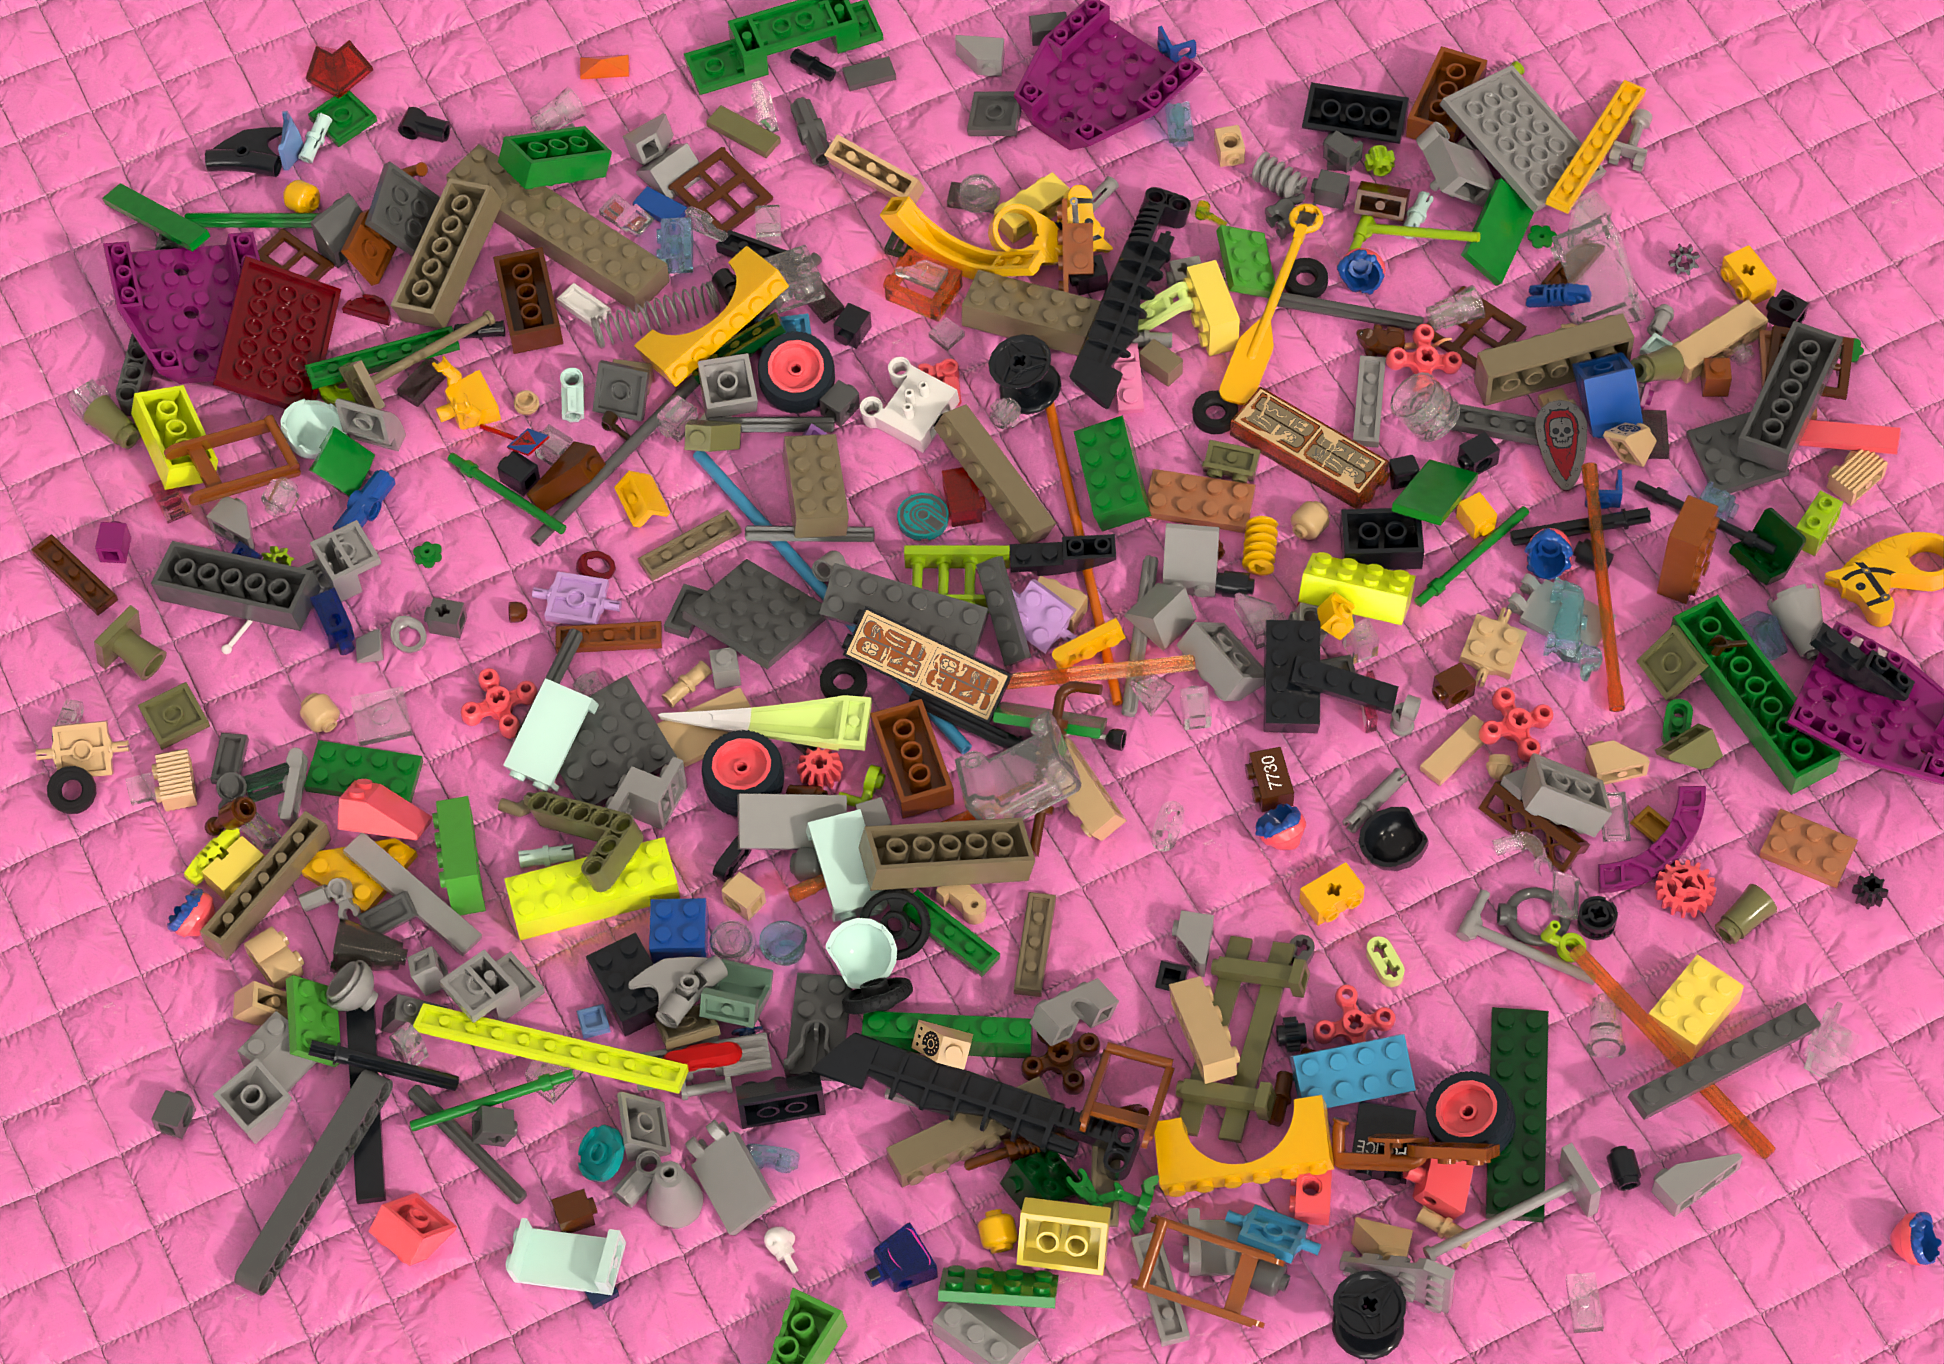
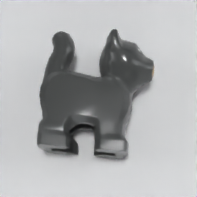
M1303 193L1290 198L1280 199L1275 205L1265 208L1266 222L1271 228L1277 224L1279 229L1276 230V234L1281 240L1286 237V234L1295 231L1290 225L1289 214L1296 207L1295 205L1301 204L1305 200ZM1304 210L1299 212L1295 222L1309 227L1313 225L1317 215L1305 212Z

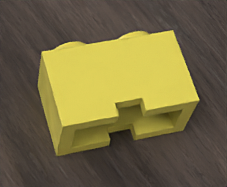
M243 836L226 849L228 855L221 860L217 857L202 871L206 884L225 901L228 900L265 857L262 852Z

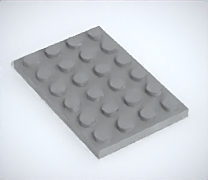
M1511 65L1443 98L1439 105L1530 209L1535 213L1548 206L1545 204L1548 195L1582 143L1514 66ZM1599 165L1587 185L1603 178L1607 171Z

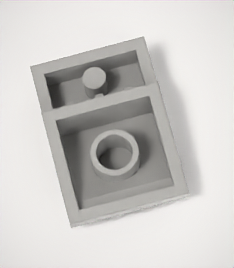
M344 399L336 400L335 405L344 433L350 434L352 439L399 451L406 433L401 421L395 414Z

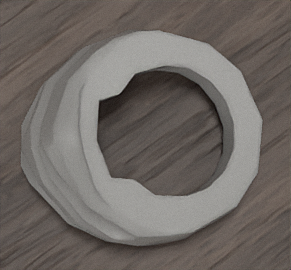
M398 616L391 625L390 636L392 642L401 651L414 653L420 651L425 645L427 635L423 624L419 620L410 616ZM408 626L411 629L417 630L421 636L419 643L413 647L404 646L399 640V632Z

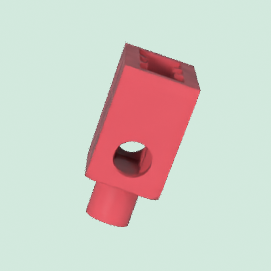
M1427 1158L1425 1163L1418 1168L1403 1172V1178L1415 1182L1413 1191L1415 1201L1425 1205L1444 1218L1450 1217L1454 1220L1465 1212L1474 1166L1466 1165V1161L1463 1160L1462 1162H1455V1164H1438V1159Z

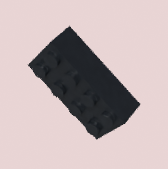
M1266 620L1264 628V732L1318 733L1320 726V692L1288 682L1293 661L1297 655L1320 662V621Z

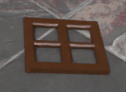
M720 147L668 187L720 238L773 200V196L726 151L725 147ZM720 160L735 174L721 186L705 172ZM698 176L714 190L700 201H697L684 188V186ZM743 182L758 196V198L744 208L728 194ZM721 198L737 212L722 224L707 210V208Z
M280 229L275 236L258 250L260 261L288 271L303 256H306L319 265L307 276L317 281L334 268V263L285 229ZM283 242H286L298 252L282 266L270 258L269 255Z
M1462 286L1426 323L1435 330L1445 318H1448L1465 329L1454 342L1450 340L1445 341L1439 347L1446 352L1454 351L1459 353L1463 363L1474 370L1476 369L1477 358L1462 349L1474 336L1491 347L1496 348L1516 341L1526 331L1527 327L1467 289L1466 286ZM1463 299L1483 311L1471 324L1452 313ZM1491 318L1511 329L1500 342L1480 331ZM1434 331V338L1431 342L1436 343L1445 337Z
M1777 325L1772 327L1765 381L1779 354L1781 338H1786L1790 328ZM1843 337L1840 364L1836 363L1833 369L1839 371L1837 387L1826 386L1821 396L1842 400L1847 399L1854 338Z

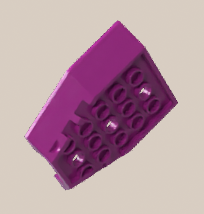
M1085 0L1043 38L1014 93V98L1034 127L1068 150L1089 147L1156 115L1203 71V68L1186 56H1183L1175 63L1110 20V6L1100 0ZM1127 59H1135L1137 62L1128 64L1125 61ZM1103 88L1105 91L1096 93L1093 90ZM1070 117L1073 121L1063 122L1061 119Z
M229 233L226 245L201 246L194 251L186 248L131 252L129 241L103 243L117 310L156 371L179 384L214 381L242 262L245 256L260 261L254 233ZM183 269L187 272V275L179 276L174 270ZM192 311L197 317L191 319L186 317L184 313ZM202 354L206 356L207 360L198 361L194 358V355Z
M1836 621L1832 629L1858 647L1863 653L1868 654L1873 649L1915 681L1909 697L1905 701H1900L1864 690L1825 667L1828 658L1819 652L1785 723L1856 762L1943 785L1944 689L1909 659ZM1823 697L1829 699L1831 702L1825 701ZM1871 723L1876 724L1879 728L1874 727ZM1920 749L1926 751L1927 754H1924L1923 752H1921Z

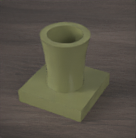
M132 605L94 641L97 663L106 670L120 657L143 681L149 679L158 671L167 653L140 636L142 632L139 611Z

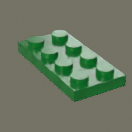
M318 740L304 788L306 792L341 797L354 780L369 779L372 783L382 784L411 803L423 765V758L419 755Z
M953 1265L943 1268L938 1290V1301L1055 1309L1059 1275L1052 1274L1049 1271L1023 1273L1019 1269L994 1271V1269L989 1267H981L975 1270Z

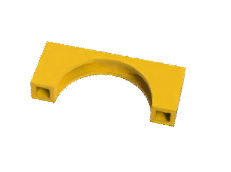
M748 246L744 247L728 262L736 274L735 292L727 307L713 321L700 329L681 335H665L652 329L634 345L644 361L651 363L652 368L675 387L698 368V361L707 360L789 287L779 270Z
M1322 1095L1294 1099L1292 1122L1283 1140L1267 1155L1244 1164L1220 1163L1200 1153L1190 1142L1187 1127L1181 1117L1158 1121L1154 1133L1159 1185L1165 1196L1181 1197L1186 1192L1193 1191L1207 1193L1213 1191L1214 1188L1224 1186L1226 1188H1238L1243 1183L1250 1182L1264 1184L1269 1182L1270 1179L1275 1178L1295 1179L1299 1175L1307 1173L1321 1175L1326 1173L1327 1170L1334 1169L1328 1111Z

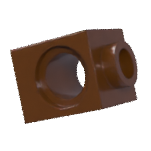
M1462 662L1434 676L1432 694L1448 710L1474 696L1476 681Z

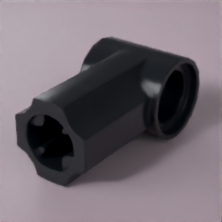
M409 107L398 126V132L407 139L415 140L420 136L442 143L448 140L451 129L449 121L427 116L423 110L417 107Z

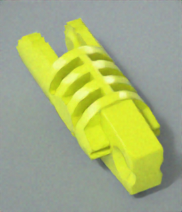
M226 829L217 838L214 837L195 856L184 872V877L195 886L205 880L202 871L217 857L222 860L228 855L226 849L240 838V829Z

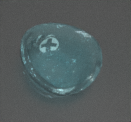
M788 921L773 922L767 925L760 934L759 944L761 952L766 959L777 965L789 966L795 964L804 956L807 932L802 927Z

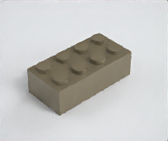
M836 434L784 436L782 457L794 538L846 536L849 514Z

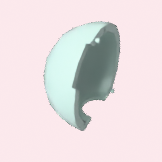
M302 399L292 403L284 411L280 420L281 431L290 448L298 456L306 459H316L321 451L319 447L332 426L343 432L337 408L331 403L327 404L318 400Z
M855 918L843 922L832 931L826 943V950L836 963L844 981L850 988L860 989V986L867 981L889 977L896 964L897 947L893 935L883 924L873 919Z

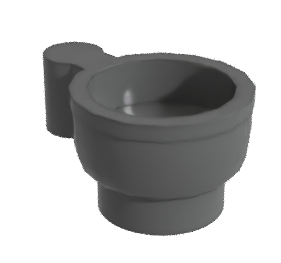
M231 771L223 774L218 779L216 790L220 798H222L218 805L219 810L233 799L245 795L247 784L241 774Z

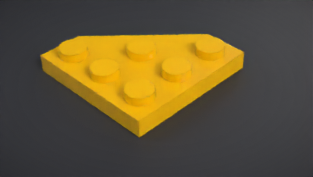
M396 838L374 841L405 869H408L418 857L416 850ZM345 847L318 851L302 870L303 877L318 886L324 884L328 886V883L334 878L344 877L349 879L353 886V903L360 907L361 913L375 907L386 895L387 891L343 854Z

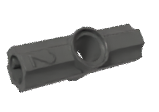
M804 97L797 98L790 105L797 124L800 142L803 146H806L813 164L819 167L827 165L829 161L824 154L829 148V143L823 121L817 117L810 99Z

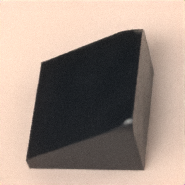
M1413 455L1390 459L1389 471L1392 490L1407 487L1418 474L1420 468Z
M1161 960L1155 988L1169 991V984L1187 980L1190 966Z

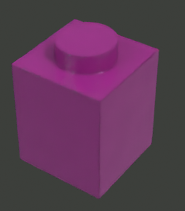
M119 521L100 523L95 546L100 562L126 563L131 542V535L126 523Z

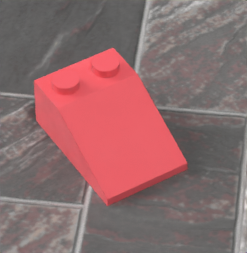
M369 779L354 780L339 798L338 829L418 840L432 822V816L382 784L372 783Z

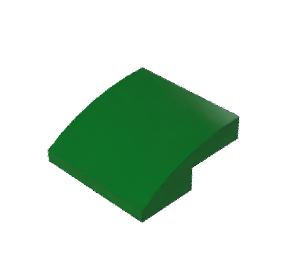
M332 426L320 445L321 451L309 471L347 497H350L355 490H359L375 454Z

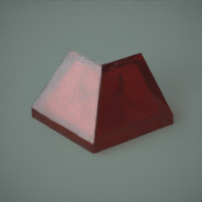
M348 40L339 49L316 46L306 80L331 95L341 98L374 69L354 44Z

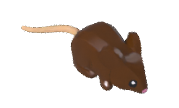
M1375 324L1373 330L1366 328L1356 331L1366 356L1377 357V354L1386 357L1389 351L1395 347H1400L1404 350L1417 349L1415 343H1405L1404 330L1400 328L1388 327L1387 330H1383L1382 326ZM1443 338L1431 346L1436 348L1441 343L1452 340V338Z

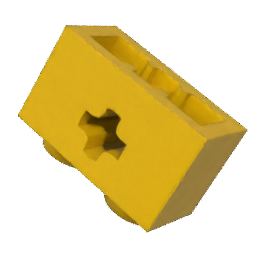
M1750 245L1723 257L1720 270L1721 276L1725 282H1729L1733 287L1739 300L1744 302L1749 300L1755 305L1774 296L1777 279Z
M1345 862L1300 888L1299 902L1317 926L1324 922H1332L1346 909H1354L1359 906L1364 898L1365 886Z

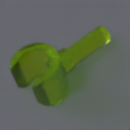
M1200 200L1195 211V216L1198 220L1209 219L1219 225H1227L1228 222L1209 212L1211 205L1207 201Z

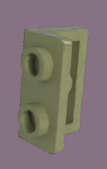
M1209 440L1202 469L1203 472H1207L1206 475L1209 477L1220 479L1223 475L1232 477V481L1254 482L1261 451L1259 449Z

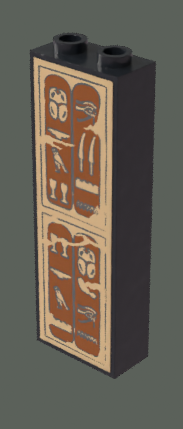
M865 606L864 610H858L853 624L856 625L852 635L847 634L842 644V648L845 649L843 656L988 724L991 723L994 711L999 706L1013 676L1012 673L869 606Z

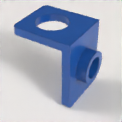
M1158 27L1157 46L1160 53L1175 63L1183 56L1189 59L1196 57V41L1194 39L1172 46L1163 27ZM1190 48L1188 53L1178 55L1182 49Z
M1618 469L1615 490L1588 489L1585 497V507H1598L1600 509L1620 508L1623 494L1622 470Z

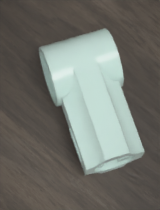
M571 367L563 370L560 375L562 420H567L569 423L579 422V420L584 419L585 392L582 372L577 368Z

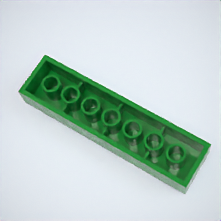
M1719 595L1673 617L1671 627L1673 625L1679 626L1709 665L1700 673L1701 677L1790 795L1837 771L1841 758L1838 751L1785 723L1797 697ZM1716 635H1722L1731 641L1747 640V646L1726 648L1719 656L1711 654L1715 647L1708 646V643Z

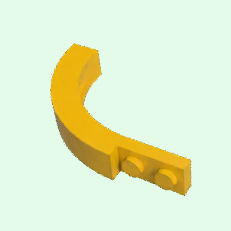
M909 196L891 197L880 213V217L892 231L919 254L948 271L974 280L978 270L1003 277L1034 276L1046 258L1041 250L991 251L963 242L933 223Z

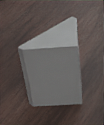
M688 143L673 144L666 149L663 155L637 170L636 175L655 191L674 199L677 195L668 189L669 185L696 166L699 161ZM698 176L684 186V188L687 190L702 178Z
M1157 583L1124 615L1163 651L1197 618L1186 588Z
M619 1092L617 1097L628 1162L636 1161L638 1155L645 1151H653L660 1157L671 1154L664 1102Z

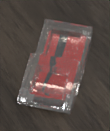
M616 193L599 209V214L606 220L637 237L655 220L640 206L635 204L632 207Z

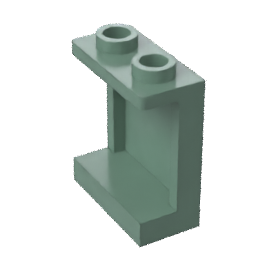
M721 959L727 968L728 976L711 989L704 987L701 993L699 1017L754 1028L772 992L773 970Z

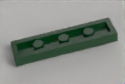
M774 312L729 339L707 360L755 353L760 347L769 343L777 336L786 333L781 318L777 312ZM697 368L692 372V374L697 383L700 384L699 371Z

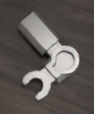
M344 877L334 878L328 883V886L324 884L299 895L301 906L306 912L332 902L334 898L335 904L339 905L338 917L341 922L349 921L346 914L348 909L352 910L354 917H358L361 914L360 907L353 903L352 900L354 898L352 883Z

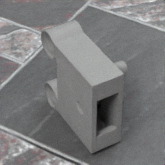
M1434 122L1416 138V142L1423 151L1435 177V180L1430 183V188L1433 191H1437L1440 188L1441 192L1448 194L1452 198L1457 197L1483 207L1495 183V179L1483 154L1466 135L1456 144L1448 140L1450 135L1447 129L1439 122Z

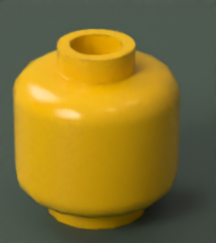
M294 180L284 189V204L288 209L297 213H313L320 204V192L312 184L302 180Z
M1002 1209L985 1212L986 1218L978 1222V1231L983 1248L990 1250L991 1254L1013 1249V1244L1018 1240L1013 1216L1007 1213L1003 1214Z

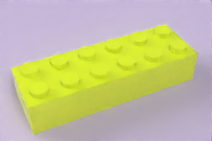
M665 837L642 842L613 886L604 892L594 891L581 871V867L587 857L504 878L520 941L651 906V899H680L678 883Z

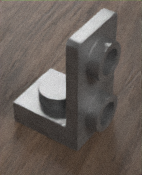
M397 994L384 1005L381 1031L392 1033L403 1024L413 1026L423 1003L443 1008L447 1007Z

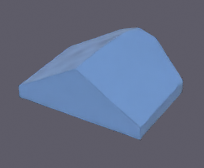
M282 111L283 129L278 151L283 170H289L299 159L298 155L304 144L288 111Z

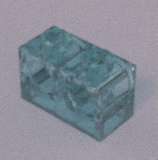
M691 217L661 219V229L656 231L657 244H661V249L656 250L657 257L667 263L669 274L693 273V228Z

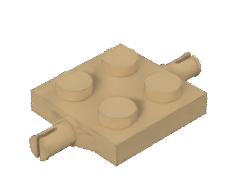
M1501 608L1497 620L1476 614L1459 662L1470 665L1478 671L1475 678L1476 686L1480 678H1482L1479 687H1484L1488 675H1497L1508 680L1510 679L1527 633L1524 630L1507 624L1512 614L1510 609L1507 610L1504 617L1506 608Z
M108 720L52 726V748L36 749L37 761L53 759L57 770L65 766H78L85 769L93 777L114 774L113 754L115 752H129L130 746H128V740L112 742L109 735Z

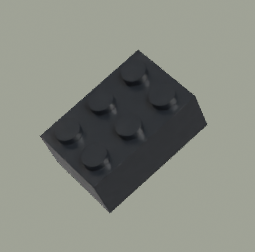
M1392 508L1341 510L1340 535L1342 559L1351 558L1358 563L1366 565L1378 564L1388 570L1422 569L1424 558L1422 520L1392 511Z
M636 932L587 955L586 961L589 972L624 1036L626 1037L653 1024L658 1011V994L652 987L628 988V984L632 979L654 965Z

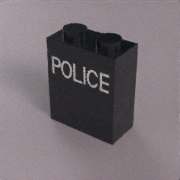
M1359 1102L1352 1152L1384 1153V1143L1368 1142V1136L1374 1134H1413L1416 1110ZM1403 1143V1148H1393V1154L1407 1155V1143ZM1349 1170V1176H1355V1178L1363 1181L1375 1179L1384 1181L1389 1185H1398L1400 1183L1406 1184L1407 1180L1403 1178V1171Z

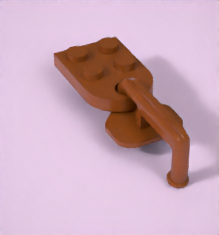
M419 162L416 165L401 170L411 177H423L427 174L428 167L424 162ZM369 209L359 214L341 252L369 284L373 286L380 283L397 246L365 224Z
M1333 1117L1334 1165L1340 1169L1407 1172L1423 1165L1427 1158L1438 1159V1164H1455V1162L1466 1160V1165L1481 1166L1484 1163H1491L1492 1158L1500 1156V1144L1429 1142V1137L1395 1133H1381L1368 1136V1142L1384 1143V1153L1345 1152V1130L1349 1122L1342 1118ZM1403 1143H1407V1155L1393 1154V1148H1403Z

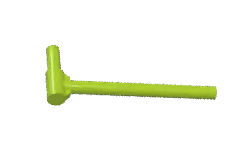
M1362 215L1353 234L1354 239L1348 252L1361 248L1362 243L1371 237L1372 234L1479 242L1481 235L1480 232L1376 224L1372 216Z

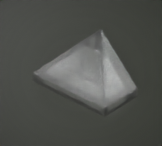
M1154 673L1133 679L1129 684L1151 717L1174 688V685Z

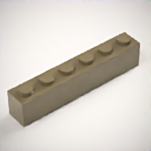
M967 404L943 413L934 427L935 431L1013 533L1014 537L1020 544L1036 543L1045 539L1056 525V522Z
M304 811L200 930L207 948L225 960L229 959L300 877L302 870L318 851H322L331 841L326 823Z
M1040 1077L1017 1086L1019 1089L1052 1099ZM960 1113L954 1121L947 1119L887 1147V1160L902 1188L909 1184L913 1186L922 1182L928 1175L946 1171L950 1165L960 1160L966 1161L973 1158L979 1151L997 1147L1002 1140L1011 1137L1012 1131L992 1119L984 1132L980 1131L983 1116Z

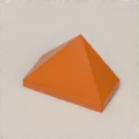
M629 55L580 57L581 79L629 77Z

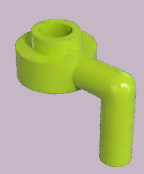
M871 764L864 780L861 798L844 792H839V795H847V805L856 808V804L872 800L876 790L882 789L886 774L882 773V767Z
M1556 920L1551 921L1541 932V939L1556 946L1557 954L1562 960L1569 963L1577 962L1586 952L1584 939L1576 933H1567L1562 937L1557 935L1556 933L1561 925ZM1566 946H1567V947H1570V948L1572 949L1573 953H1570V952L1566 949Z

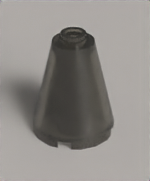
M340 918L330 972L338 973L349 962L358 960L366 962L372 971L399 970V965L405 966L408 949L403 948V942L346 918Z

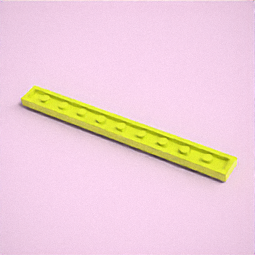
M423 1003L413 1024L414 1031L678 1094L689 1072L687 1064L486 1017H481L473 1023L464 1012Z

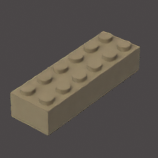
M452 178L448 179L390 305L402 321L439 329L447 326L503 203L492 186Z
M978 270L962 303V326L1008 338L1021 334L1034 335L1043 340L1050 349L1078 356L1101 301Z
M1622 313L1608 315L1603 319L1592 322H1583L1566 329L1560 328L1548 334L1535 335L1526 340L1512 341L1500 347L1487 348L1477 354L1474 384L1484 406L1576 382L1572 367L1574 363L1620 352L1630 362L1634 335Z
M1023 818L864 826L858 847L870 891L1029 881L1035 863V857Z

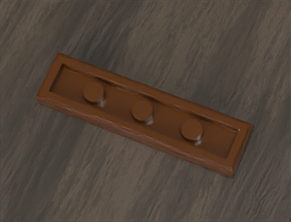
M52 534L31 549L33 555L97 616L118 601L117 595Z

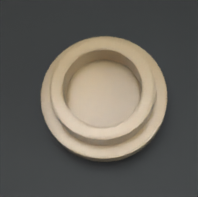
M529 390L519 392L514 399V408L522 415L535 413L540 405L537 395Z

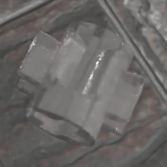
M1003 397L1002 400L997 398L990 406L992 409L990 419L1000 429L1014 428L1021 421L1019 418L1021 407L1012 398L1008 397L1005 399Z

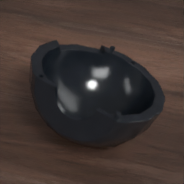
M1389 807L1376 812L1367 819L1360 830L1359 845L1363 855L1372 865L1385 871L1397 872L1410 868L1423 857L1429 844L1427 836L1420 830L1407 807Z

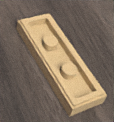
M1473 714L1420 765V771L1441 786L1484 744L1479 739V730L1484 722Z

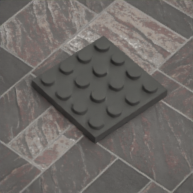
M745 559L683 611L682 617L767 670L826 620V618H822L819 614L822 606L821 602L748 559Z
M627 675L589 696L599 706L595 714L587 712L559 770L575 800L603 806L607 803L610 796L615 795L620 778L623 774L627 775L631 766L652 775H657L665 764L668 765L673 756L677 758Z

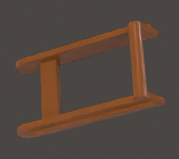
M268 415L262 420L175 443L164 451V455L168 460L189 455L206 488L197 490L189 496L188 500L193 506L298 477L301 474L300 464L273 415ZM270 432L288 465L222 483L205 450Z
M1108 1042L1106 1049L1103 1050L1080 1116L1079 1122H1081L1079 1131L1085 1133L1090 1117L1094 1116L1145 1130L1141 1148L1147 1149L1149 1141L1153 1139L1175 1068L1172 1067L1174 1059ZM1111 1054L1165 1069L1150 1116L1096 1102Z
M1158 1215L1151 1217L1150 1222L1156 1224L1139 1278L1138 1280L1131 1278L1130 1284H1132V1288L1251 1328L1254 1325L1264 1329V1322L1241 1315L1258 1259L1284 1267L1285 1261L1274 1258V1254ZM1167 1228L1241 1253L1224 1309L1149 1284Z

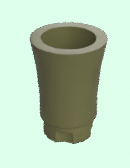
M1670 345L1663 346L1648 354L1639 355L1630 361L1635 368L1636 380L1642 383L1674 381L1682 375L1684 370L1682 354L1677 348Z
M102 395L96 398L85 411L84 422L103 433L122 448H132L141 437L136 424L117 407L109 395Z
M1749 884L1738 900L1721 916V920L1715 924V930L1725 942L1736 944L1760 923L1775 914L1777 906L1762 888L1755 884Z

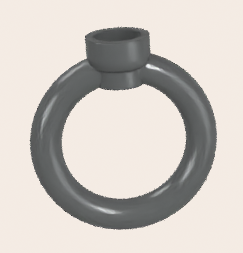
M1530 887L1519 890L1510 897L1507 904H1498L1497 924L1507 926L1517 939L1532 946H1549L1552 944L1543 941L1540 935L1530 934L1520 927L1517 922V907L1522 901L1530 898H1539L1552 904L1558 912L1561 925L1556 933L1561 937L1565 935L1570 926V913L1565 902L1557 894L1544 888Z

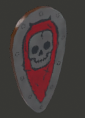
M1556 400L1547 403L1540 409L1535 420V432L1542 459L1549 475L1561 490L1569 491L1577 482L1583 468L1587 443V422L1584 413L1577 405L1569 401Z

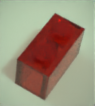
M959 467L942 470V485L952 527L983 522L982 512L987 511L984 496L979 497L978 490L980 489L969 477L965 469Z

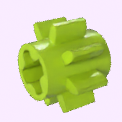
M1373 146L1369 149L1368 154H1365L1366 160L1364 163L1366 170H1373V174L1376 176H1385L1395 167L1394 161L1396 159L1393 150L1387 151L1386 146Z
M270 546V553H261L265 561L291 566V561L294 560L293 557L287 554L288 548L278 549L277 546Z

